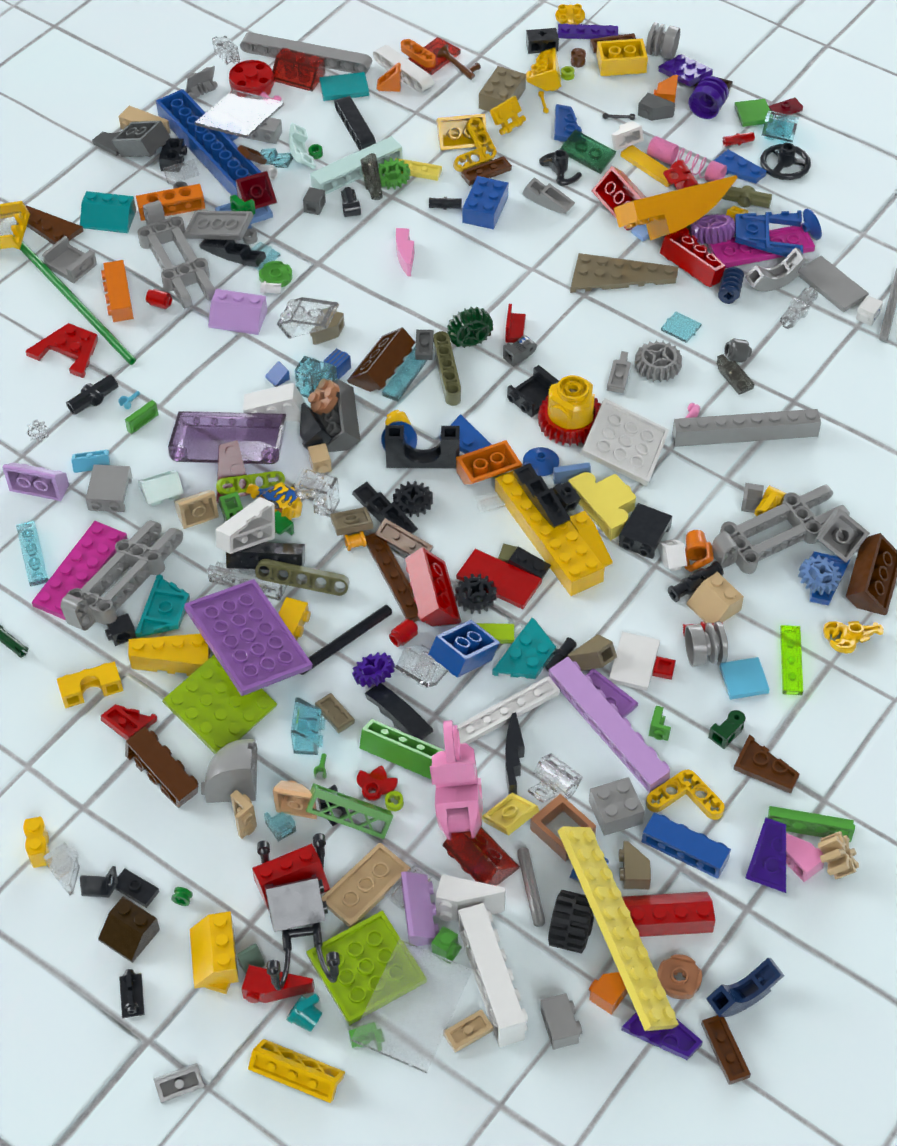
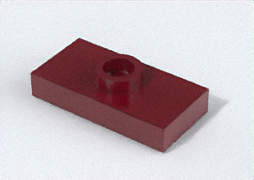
M796 97L768 106L775 119L803 111V105Z

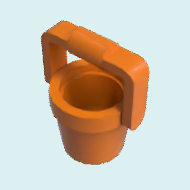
M701 530L689 531L686 534L685 548L687 566L684 567L689 572H692L712 562L714 556L712 545L710 542H707L705 533Z

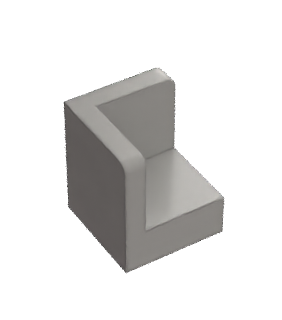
M745 483L741 511L755 513V509L762 501L764 485Z

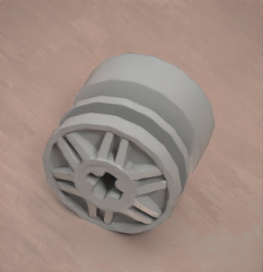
M654 22L648 33L646 53L648 55L654 53V56H658L661 51L662 58L673 59L679 45L680 27L670 25L665 32V24H661L659 27V23Z
M714 622L713 625L712 623H707L705 632L700 624L687 625L685 627V647L688 661L692 667L706 665L707 656L712 664H716L717 660L720 663L727 661L728 640L722 622Z

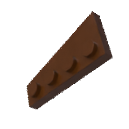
M26 205L30 213L27 227L53 245L64 236L71 241L84 231L83 226Z

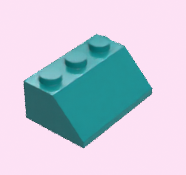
M86 191L81 203L80 226H83L84 229L128 233L136 214L134 196Z

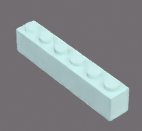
M392 136L310 173L311 186L325 190L326 195L376 172V168H379V163L384 164V160L388 162L390 158L393 161L396 158L403 159L402 146Z

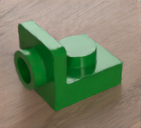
M236 195L230 196L232 211H252L253 215L255 214V203L252 199L244 202Z

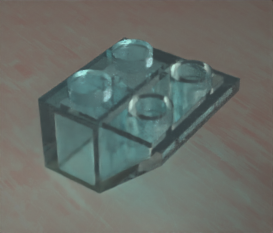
M307 356L302 358L294 370L296 387L300 394L306 398L314 392L321 379L324 378L333 382L337 379L336 366Z

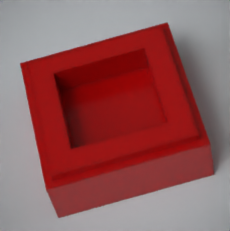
M656 656L652 676L672 680L676 660Z

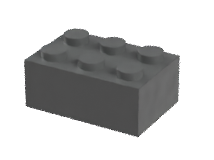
M161 121L131 122L112 140V143L121 157H151L156 154V150L166 144L170 135Z

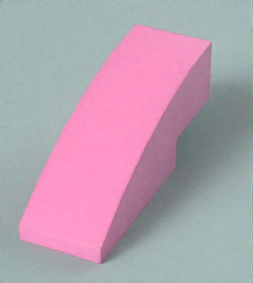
M396 228L397 257L403 271L407 276H411L415 254L414 241L410 240L409 229Z

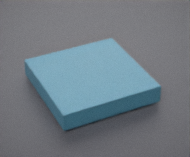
M759 657L720 663V670L730 700L769 694L770 689Z

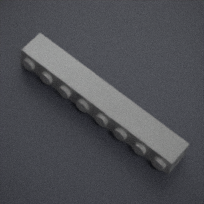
M818 409L674 419L672 435L675 447L818 437L821 419Z

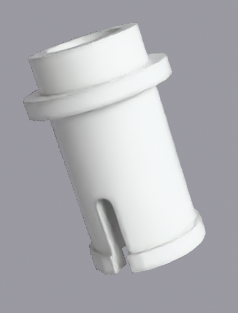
M261 282L260 293L281 294V283Z

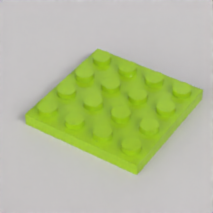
M215 655L209 658L162 701L214 754L225 745L240 740L277 706V703L263 689L241 696Z
M383 910L322 943L321 948L325 962L327 953H339L340 964L338 966L339 975L337 982L332 983L326 977L320 965L316 948L313 947L306 951L307 957L349 1026L427 983L424 974Z

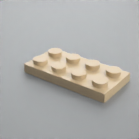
M379 843L321 897L322 901L326 900L328 910L350 928L356 925L401 882V872H411V868L382 843Z

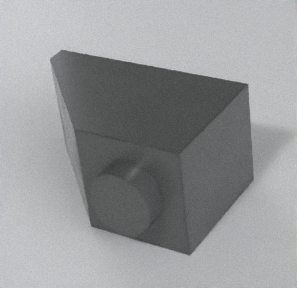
M647 93L638 105V116L651 121L672 118L675 112L674 102L651 93Z

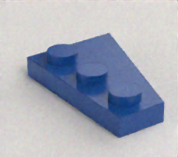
M556 104L554 140L585 145V136H582V129L576 122L577 118L571 106Z
M461 414L450 425L460 426V452L464 454L492 445Z

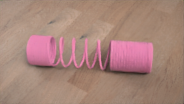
M655 136L648 145L647 154L650 157L672 165L676 158L677 161L681 160L685 149L682 148L679 152L678 145ZM689 151L686 156V164L689 162L691 158L692 151ZM699 154L695 156L692 168L690 169L693 175L699 173L700 178L705 177V180L709 182L725 177L727 166L714 160L708 165L705 176L701 177L700 171L706 163V157L703 158L700 164L699 172L694 174L693 168L699 159Z

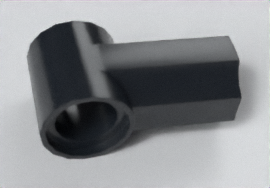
M345 187L341 191L344 217L361 215L360 203L356 198L355 190Z

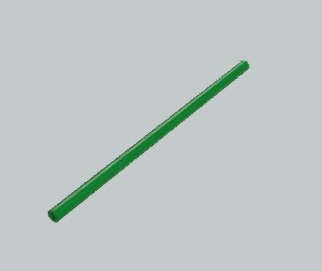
M22 240L20 250L130 365L134 364L136 358Z

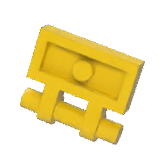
M512 96L490 110L495 125L501 124L502 126L499 130L501 135L510 133L513 128L521 126L526 121L524 115L519 117L517 114L522 110L516 96ZM509 118L512 119L511 123H508L507 121Z

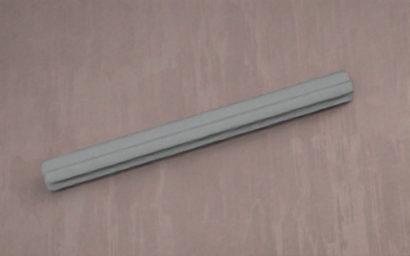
M897 268L879 334V340L884 342L889 338L897 306Z

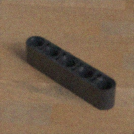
M347 96L334 100L336 111L359 151L376 144L374 135L352 98Z

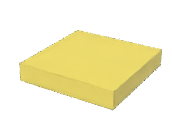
M511 793L486 812L482 819L484 823L509 836L537 814L539 808L536 804Z

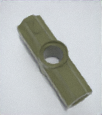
M731 186L722 199L738 202L744 208L751 205L770 208L772 194L755 191L751 186H744L742 188Z

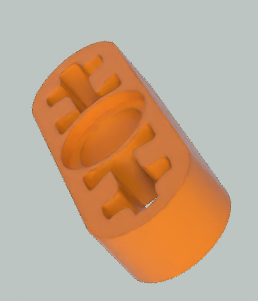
M411 39L401 41V52L424 67L435 66V54Z

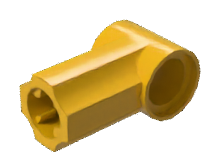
M769 485L754 514L758 516L782 505L784 496L787 493Z

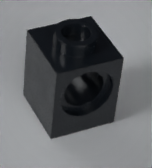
M128 613L118 616L116 621L107 624L108 629L105 630L108 641L112 640L115 646L126 643L129 639L137 638L135 627Z

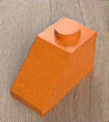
M673 75L659 82L657 90L654 89L653 95L675 103L678 75Z
M619 972L603 974L599 980L595 979L589 987V1000L611 1015L628 994Z

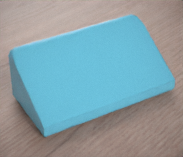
M109 450L73 454L71 459L73 472L92 471L94 464L110 465Z

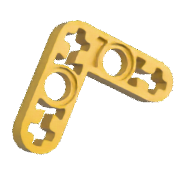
M478 117L470 118L467 123V129L477 149L456 157L453 167L458 172L489 162L494 159L497 153L482 120ZM478 136H484L486 141L480 142ZM472 155L478 156L479 161H477V162L473 161V160L471 159V156H472ZM460 161L461 163H463V162H465V163H464V165L462 166L461 164L458 165V162Z
M689 769L679 772L651 791L646 799L648 810L660 812L686 794L708 818L713 820L720 819L725 809L721 799L695 772ZM684 778L687 780L691 779V783L689 781L684 782ZM673 787L677 790V793L674 795L668 794L666 789ZM697 791H704L707 796L705 798H698L695 793ZM652 799H653L654 801H657V800L660 799L659 804L656 803V802H655V803H652ZM711 806H712L713 808H717V807H718V808H719V809H718V812H717V810H713V811H712V810H711Z

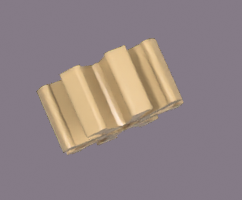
M839 831L820 839L821 842L818 843V848L824 854L820 856L822 863H828L827 872L830 876L834 875L835 879H840L857 872L856 868H859V863L853 857L857 853L855 848H849L850 839L847 835L843 836L842 832Z

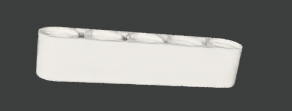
M384 45L373 52L374 60L388 71L399 62L401 64L402 81L417 92L422 93L434 85V80L429 73L389 45Z

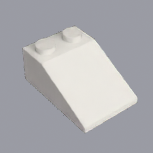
M442 874L436 893V917L447 922L451 920L458 922V910L484 903L486 910H490L491 914L502 913L505 911L506 888Z

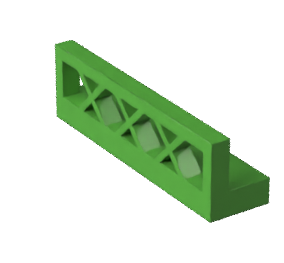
M313 783L310 790L312 796L306 812L382 839L385 838L394 817L390 810ZM317 798L325 800L328 806L320 811L313 808ZM342 806L347 814L336 817L332 809ZM361 813L364 814L366 821L356 824L351 816ZM376 820L385 822L381 832L373 830L370 823Z
M769 806L768 818L786 824L787 832L824 838L841 831L843 836H848L849 842L852 841L855 831L854 820Z

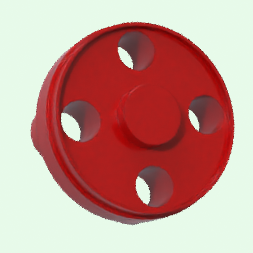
M246 60L232 67L229 73V84L231 90L236 93L237 98H256L262 92H265L267 95L271 94V89L274 86V75L271 67L265 62Z

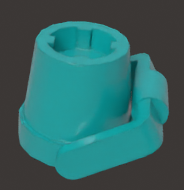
M316 993L308 998L301 995L290 1010L286 1020L311 1032L322 1016V1012L314 1006L320 1001L319 996Z

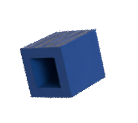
M337 348L324 360V373L335 379H340L351 369V356Z

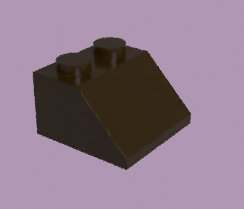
M123 896L108 913L98 940L133 963L160 931L155 916Z

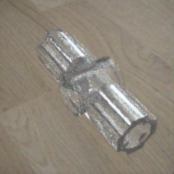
M811 286L805 288L797 298L794 297L791 300L788 309L780 318V323H782L784 328H793L801 317H806L810 306L818 298L815 288Z

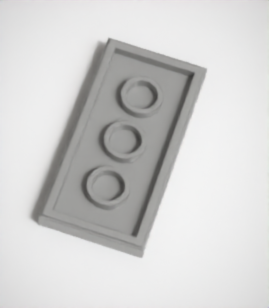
M195 211L183 234L186 239L242 240L254 215L252 211Z
M819 256L798 270L799 277L843 313L862 302L869 295L866 290L823 256Z

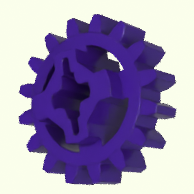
M377 652L374 656L369 654L367 657H362L363 661L356 662L357 666L352 668L354 671L352 675L357 685L360 684L361 687H364L367 684L368 688H370L372 684L378 686L379 683L386 682L385 678H391L390 673L395 672L394 668L396 666L391 655H387L385 652L380 655Z

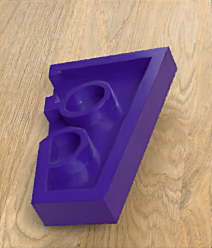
M765 817L745 879L786 893V824Z
M636 1012L621 1028V1031L685 1060H688L703 1044V1041L678 1019L679 1025L673 1029L645 1031Z

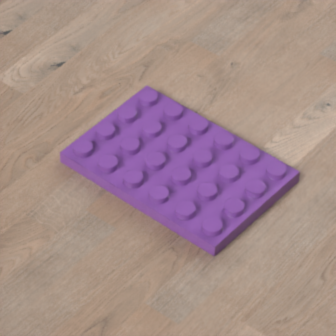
M255 579L185 603V611L241 696L312 669V662Z

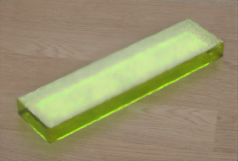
M781 625L782 694L803 695L800 626Z

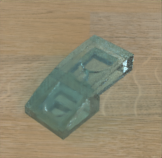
M276 148L262 149L260 152L267 159L265 165H274L277 168H288L293 160L291 153H277Z

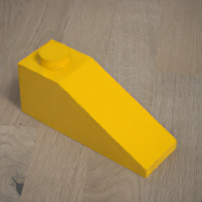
M584 510L570 516V522L604 567L611 565L613 561L594 522Z

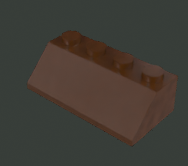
M403 327L382 335L347 379V382L369 392L381 390L385 387L386 380L395 374L394 370L404 362L403 358L412 352V347L416 342Z
M881 533L868 536L860 545L845 597L858 609L887 615L897 579V550Z

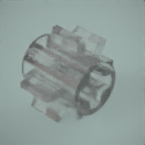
M36 419L32 421V424L27 425L28 431L26 434L30 437V441L36 439L39 443L43 441V438L49 437L47 432L50 428L45 425V421L39 423Z

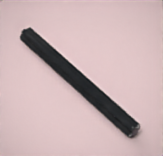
M384 605L309 656L308 658L313 664L312 669L390 616L392 609L388 605Z

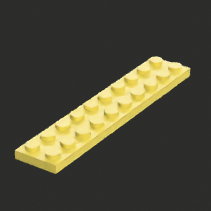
M561 827L557 830L644 1030L675 1028L679 1025L675 1012L670 1006L666 992L661 986L657 972L648 957V952L640 939L639 931L631 919L630 911L623 901L621 891L614 881L612 871L605 861L604 853L597 843L595 833L591 827Z

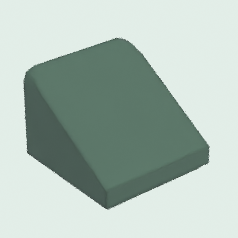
M253 944L237 954L239 965L245 974L249 965L261 968L265 966L257 944Z

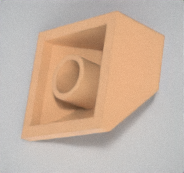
M281 780L274 786L273 796L276 812L317 819V815L306 812L312 793L306 787L292 780ZM315 801L313 808L317 810Z

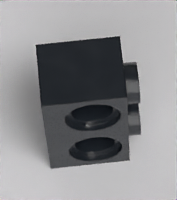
M169 138L166 144L162 146L159 156L161 171L180 172L181 166H184V155H187V146L184 144V139Z

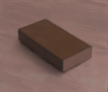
M244 145L238 146L237 150L246 159L259 164H266L267 159L259 151Z

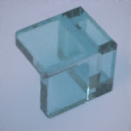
M268 812L264 813L265 824L278 842L296 832L295 821L291 815L287 817L284 812H281L271 817Z

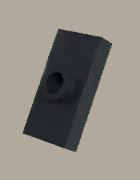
M126 868L117 877L118 885L115 890L145 908L149 906L160 892L159 888Z

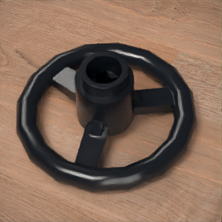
M783 143L770 146L764 150L760 157V165L767 171V174L774 178L794 180L808 173L811 167V158L800 147L794 146L792 143ZM772 152L778 156V164L774 169H771L766 161L768 155ZM795 153L800 155L803 159L796 158ZM793 164L804 166L803 169L795 173H780L784 167H790Z

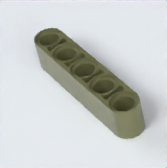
M439 331L433 337L435 358L445 401L448 405L455 406L461 402V385L449 335L444 331Z
M270 559L260 560L255 568V575L260 580L337 596L344 595L350 585L348 577L343 574ZM266 566L269 569V572L263 573L260 570V567ZM280 570H285V571H287V572H288V576H287V577H282V576L279 574V571H280ZM298 574H305L307 580L301 581L298 578ZM324 578L326 580V584L321 585L317 582L316 579ZM341 581L345 584V587L340 589L335 583Z

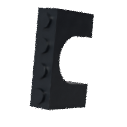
M385 425L386 468L456 469V457L460 456V426H441L440 443L434 448L421 450L413 448L406 443L404 425Z

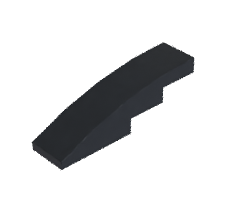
M204 239L199 244L201 249L215 256L242 265L258 267L266 258L265 252L251 250L249 245L237 244L235 240Z
M530 463L514 470L513 475L524 492L553 528L570 521L569 515L553 489L548 488L541 475L538 476Z
M367 481L353 491L352 495L379 522L382 523L384 518L412 534L418 530L395 502L390 503L381 491L377 493Z
M379 683L378 686L375 685L365 692L367 700L378 706L380 713L392 720L394 727L401 732L423 740L433 732V728L410 705L382 683Z
M516 712L511 715L505 747V774L508 795L511 793L517 795L516 777L521 776L519 758H523L525 752Z

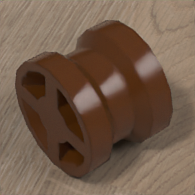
M582 48L573 49L571 51L572 58L570 64L577 68L583 67L586 62V51Z

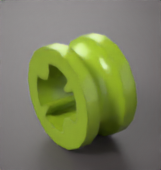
M571 66L563 67L561 69V78L567 81L574 79V68Z
M398 791L387 793L385 796L386 808L394 812L402 809L404 805L403 795ZM391 799L398 800V804L391 802Z

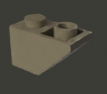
M324 308L322 314L317 318L315 327L313 326L310 332L314 345L339 337L345 326L344 313Z
M597 634L568 654V657L572 662H577L581 671L603 668L616 659L617 654L613 642Z
M623 841V849H619V862H623V868H619V881H623L624 889L649 890L651 883L650 860L630 842Z

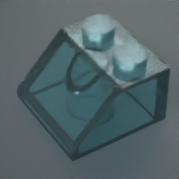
M768 110L761 136H765L764 138L768 140L779 139L782 143H793L799 117Z
M299 697L295 698L291 726L294 754L318 755L319 747H323L321 730H325L326 719L322 718L321 709Z

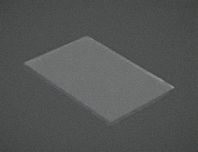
M232 90L195 122V125L248 138L284 106V102Z
M399 939L351 1041L427 1073L472 973V969Z

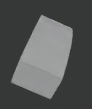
M535 177L527 184L522 195L536 204L566 214L575 204L572 199L549 183L546 186Z

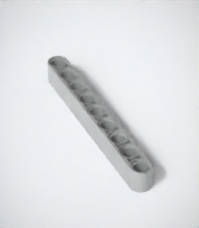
M252 32L246 33L240 43L241 50L246 53L350 73L365 72L366 74L373 62L369 55Z

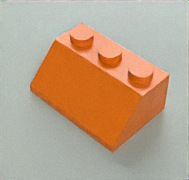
M507 440L456 457V471L464 485L474 484L522 467V463Z

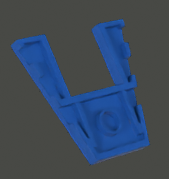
M797 210V213L781 211V214L765 212V215H757V213L735 215L736 243L787 257L795 247L803 253V245L772 242L769 238V223L801 227L802 210Z

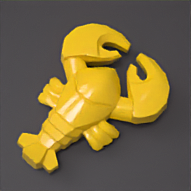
M831 621L826 623L823 628L824 637L829 641L830 646L834 650L845 654L855 651L858 642H866L870 640V636L874 633L883 635L884 632L883 626L877 622H873L872 626H862L859 621H849L847 626L841 622ZM841 632L840 639H836L835 641L830 640V635H831V634H832V638L834 639V638H836V637L838 636V634Z

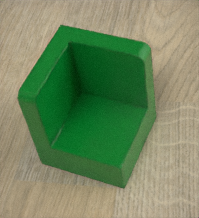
M277 510L275 512V533L281 535L286 531L292 536L294 534L293 522L286 516L282 517V513Z

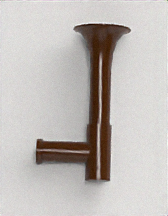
M448 44L444 45L437 54L438 58L445 57L470 80L475 77L473 72L481 68L479 63H475L470 68L460 63L448 51Z

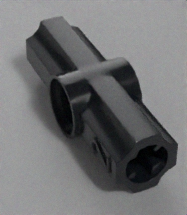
M111 374L94 385L88 383L83 386L80 394L66 402V406L73 415L78 414L90 405L98 406L102 403L104 396L119 387L118 383Z

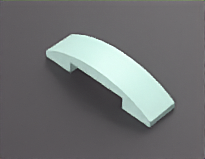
M292 123L289 132L291 154L297 162L314 169L316 167L314 158L307 154L305 142L308 139L306 129Z

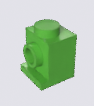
M443 926L431 943L432 955L451 965L462 949V946L458 944V934Z

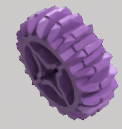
M725 214L705 215L691 224L690 234L698 238V243L707 245L720 244L734 237L735 223L733 218L728 215L725 216Z

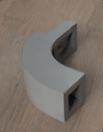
M795 247L780 264L772 268H763L755 265L745 278L752 288L758 291L776 290L796 279L800 275L798 270L807 262V259L800 249Z

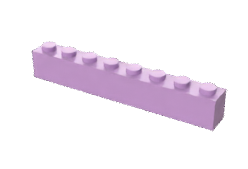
M566 657L549 669V677L560 689V692L649 793L670 779L668 764L665 761L661 762L657 757L656 751L651 746L648 747L645 744L642 735L631 728L628 719L622 718L617 707L606 700L601 689L597 690L593 685L592 679L581 672L577 662H572L569 657Z

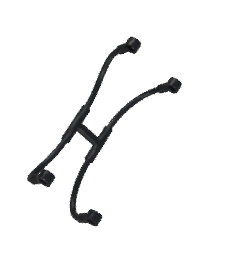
M318 833L313 836V845L324 869L326 838L324 834ZM268 841L257 843V853L261 857L262 864L270 861V844ZM320 922L313 923L311 927L282 930L285 964L281 981L279 976L281 972L280 962L278 960H270L266 964L267 973L270 975L271 983L276 990H281L284 987L288 977L290 951L292 950L291 938L313 935L314 947L316 948L323 972L330 982H337L339 975L338 966L340 964L339 953H327L325 962L321 948L323 944Z

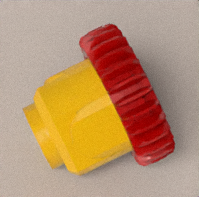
M569 375L550 386L549 395L546 396V400L542 401L538 413V424L541 432H544L545 437L549 436L550 441L555 439L556 444L562 442V445L568 443L569 446L576 444L577 447L579 443L585 444L601 406V403H598V398H595V394H592L593 384L580 376Z

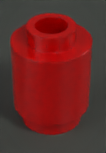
M149 289L146 294L145 300L151 306L166 310L172 304V297L168 292Z
M405 619L391 630L389 639L396 647L404 646L418 635V626L414 621Z

